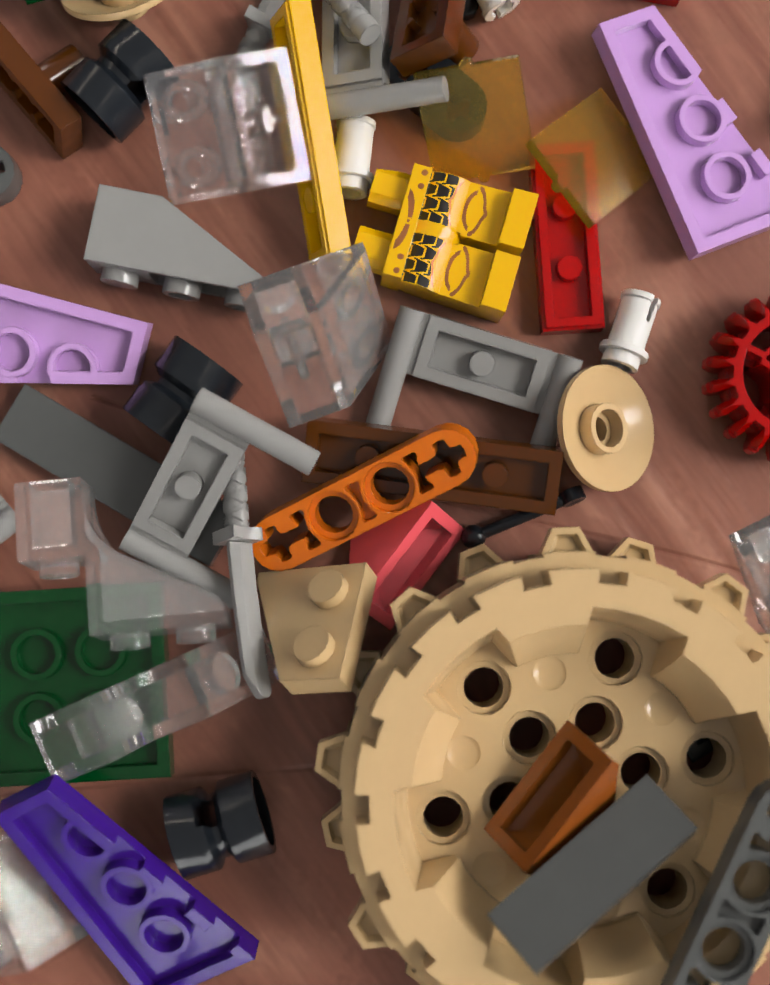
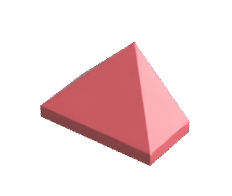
M428 500L350 539L349 564L367 562L377 575L369 616L389 630L395 625L390 604L409 586L421 591L460 540L464 530L460 524L433 501Z

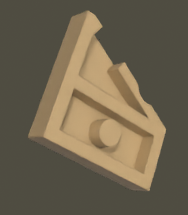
M367 562L260 572L258 574L257 585L279 680L292 695L352 692L377 581V575Z

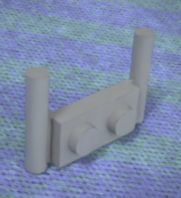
M322 0V72L330 120L449 101V88L445 75L390 84L389 0H358V3H361L369 12L368 14L377 21L382 29L378 39L367 46L362 45L352 34L351 29H348L342 22V18L338 17L332 10L331 5Z
M400 305L365 423L391 426L405 376L409 374L499 403L537 413L539 417L530 444L555 447L558 440L557 414L560 399L569 381L580 372L583 360Z
M202 387L118 549L233 609L230 579L188 556L246 449L251 444L306 475L310 474L321 452Z

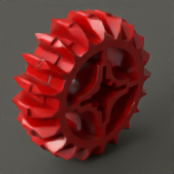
M769 296L766 305L757 298L744 305V316L733 312L724 320L728 333L718 332L711 337L709 344L721 356L707 357L702 361L701 367L708 373L718 375V379L702 385L701 392L707 396L718 394L720 396L721 403L712 407L708 412L711 419H718L728 415L732 420L724 429L723 437L731 440L745 432L747 436L743 443V451L752 455L757 453L765 444V454L770 462V347L761 350L751 345L760 333L770 331ZM743 374L753 379L759 388V399L756 407L746 391Z

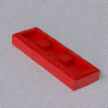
M591 143L529 147L527 152L529 190L532 193L539 194L532 218L540 336L602 332L605 329Z

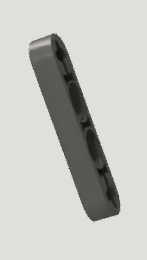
M770 779L757 785L748 796L660 985H699L693 975L689 974L694 967L714 983L722 985L748 984L770 937V883L764 894L757 898L746 899L737 895L734 890L733 880L737 869L747 861L758 860L765 862L770 871V853L761 846L751 844L755 833L767 842L770 840V816L767 814L768 807L770 806ZM720 927L734 929L740 941L739 950L734 959L721 965L707 962L703 957L702 945L708 933Z

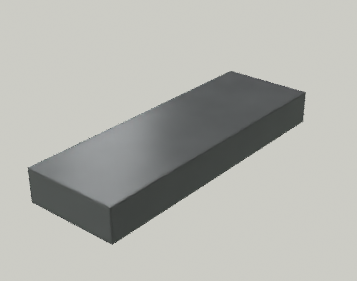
M646 774L491 910L487 916L537 977L695 835L698 827Z

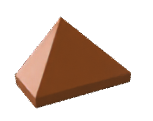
M567 720L491 818L484 830L525 874L531 876L614 803L619 764L577 726Z

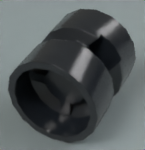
M123 19L98 44L100 57L97 60L85 57L60 82L84 112L118 143H122L145 120L143 107L146 104L158 106L182 82L180 74L165 54L139 28L126 19Z
M175 335L154 363L161 378L158 382L144 381L142 385H138L122 408L173 444L202 387L231 402L243 384L211 358Z
M253 770L218 780L212 793H207L201 786L166 796L163 799V818L167 839L176 866L182 877L186 880L221 870L226 857L232 856L241 864L273 854L276 851V839L270 811L260 781Z

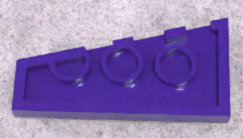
M56 773L1 801L0 826L130 985H197L256 958L259 944L257 938Z

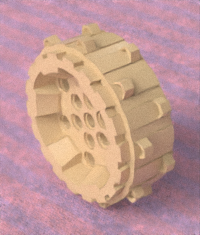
M562 527L548 529L539 553L528 555V559L503 561L484 543L458 553L457 583L436 596L410 586L390 604L397 632L383 651L361 650L352 691L357 696L352 721L349 720L346 731L319 740L315 763V772L336 785L338 789H341L342 800L322 815L321 824L326 847L344 851L350 874L354 873L362 893L348 919V927L362 949L388 946L391 950L395 948L405 961V973L420 985H660L748 796L757 785L770 779V634L757 633L746 622L747 618L744 615L749 590L728 573H719L695 585L676 575L677 571L657 564L652 544L630 537L623 538L607 556L595 555L596 551L592 550L580 527ZM615 638L623 646L625 652L624 662L615 672L602 674L595 664V652L603 641ZM476 668H491L496 672L499 680L498 690L495 695L483 702L469 699L464 693L465 678ZM592 702L600 703L604 707L606 714L605 724L598 733L588 737L619 764L615 801L635 785L623 783L621 778L623 762L632 754L646 753L650 760L648 776L698 828L695 835L536 977L487 916L491 910L530 877L484 830L485 826L497 812L489 805V798L497 785L504 782L518 784L564 723L568 720L575 725V717L579 709ZM526 717L539 719L542 724L543 734L536 746L531 749L520 750L510 745L509 734L515 722ZM701 738L710 739L713 746L711 761L699 770H690L686 758L689 747L694 741ZM438 797L454 799L460 805L458 818L447 826L438 827L430 824L425 819L423 813L431 800ZM770 806L768 807V812H767V814H768L769 816H770ZM755 833L751 844L761 846L770 853V840L767 842ZM758 860L747 861L737 869L733 880L734 890L737 895L742 898L753 899L765 893L770 883V871L765 862ZM664 868L675 870L676 878L670 891L657 896L648 894L647 885L653 873ZM727 927L716 928L709 932L702 945L704 959L715 965L726 964L733 960L740 946L737 932ZM770 937L752 975L767 960L765 955L770 951ZM695 967L689 973L693 975L699 985H704L705 982L709 985H722L711 982Z

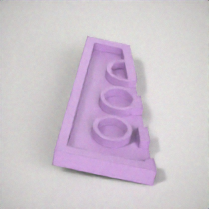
M655 5L599 23L591 36L688 260H693L770 230V161L760 148L756 151L752 150L732 123L737 116L723 97L719 100L715 99L700 80L698 75L702 69Z
M0 283V383L138 385L153 324Z

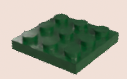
M165 583L0 592V787L33 785L55 773L67 783L171 777L175 773Z

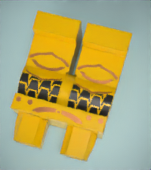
M414 163L411 175L400 171L376 169L367 207L399 216L393 235L360 225L352 250L351 263L369 272L382 275L380 284L382 287L396 291L399 289L413 296L498 323L507 309L521 260L520 254L525 246L539 194L514 188L512 193L473 183L453 174L432 171L433 168Z

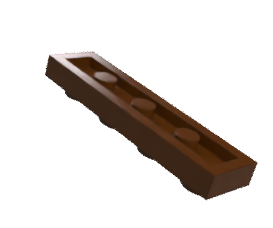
M311 416L307 419L305 444L320 451L321 454L310 474L302 473L301 482L322 485L426 430ZM475 437L479 452L476 467L470 478L461 485L432 498L434 500L555 516L564 452L561 451L560 447ZM444 439L437 441L439 448L436 455L418 465L416 453L413 452L408 455L419 467L423 485L431 484L425 478L428 469L441 462H447L452 469L459 468L458 460L464 452L461 445L450 448ZM386 467L375 473L374 485L377 492L404 496L409 492V482L402 471Z

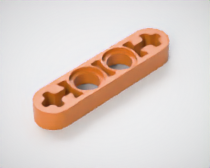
M443 423L436 425L271 510L255 526L262 527L263 540L252 544L254 557L262 566L270 570L284 571L292 569L461 485L470 478L477 464L479 448L476 438L469 429L460 424ZM444 439L450 448L461 445L464 452L458 460L459 468L452 469L447 462H441L428 469L425 478L431 484L423 485L419 467L408 455L413 452L416 453L417 462L420 465L436 455L439 448L437 441ZM386 467L402 471L408 479L409 492L400 499H386L375 489V473ZM329 496H338L346 500L353 512L352 522L340 528L326 524L319 513L320 501ZM302 510L304 512V516L298 511ZM303 519H305L309 530L299 534L289 546L290 552L283 545L272 547L269 544L268 539L274 533L273 526H275L279 533H287L298 527Z

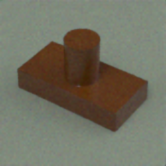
M401 0L390 61L404 77L447 58L460 67L474 57L479 48V41L463 21L466 0Z
M0 22V86L64 160L83 147L82 117L64 97L67 91L60 82L84 59V56L74 45L69 44L41 63L36 64Z

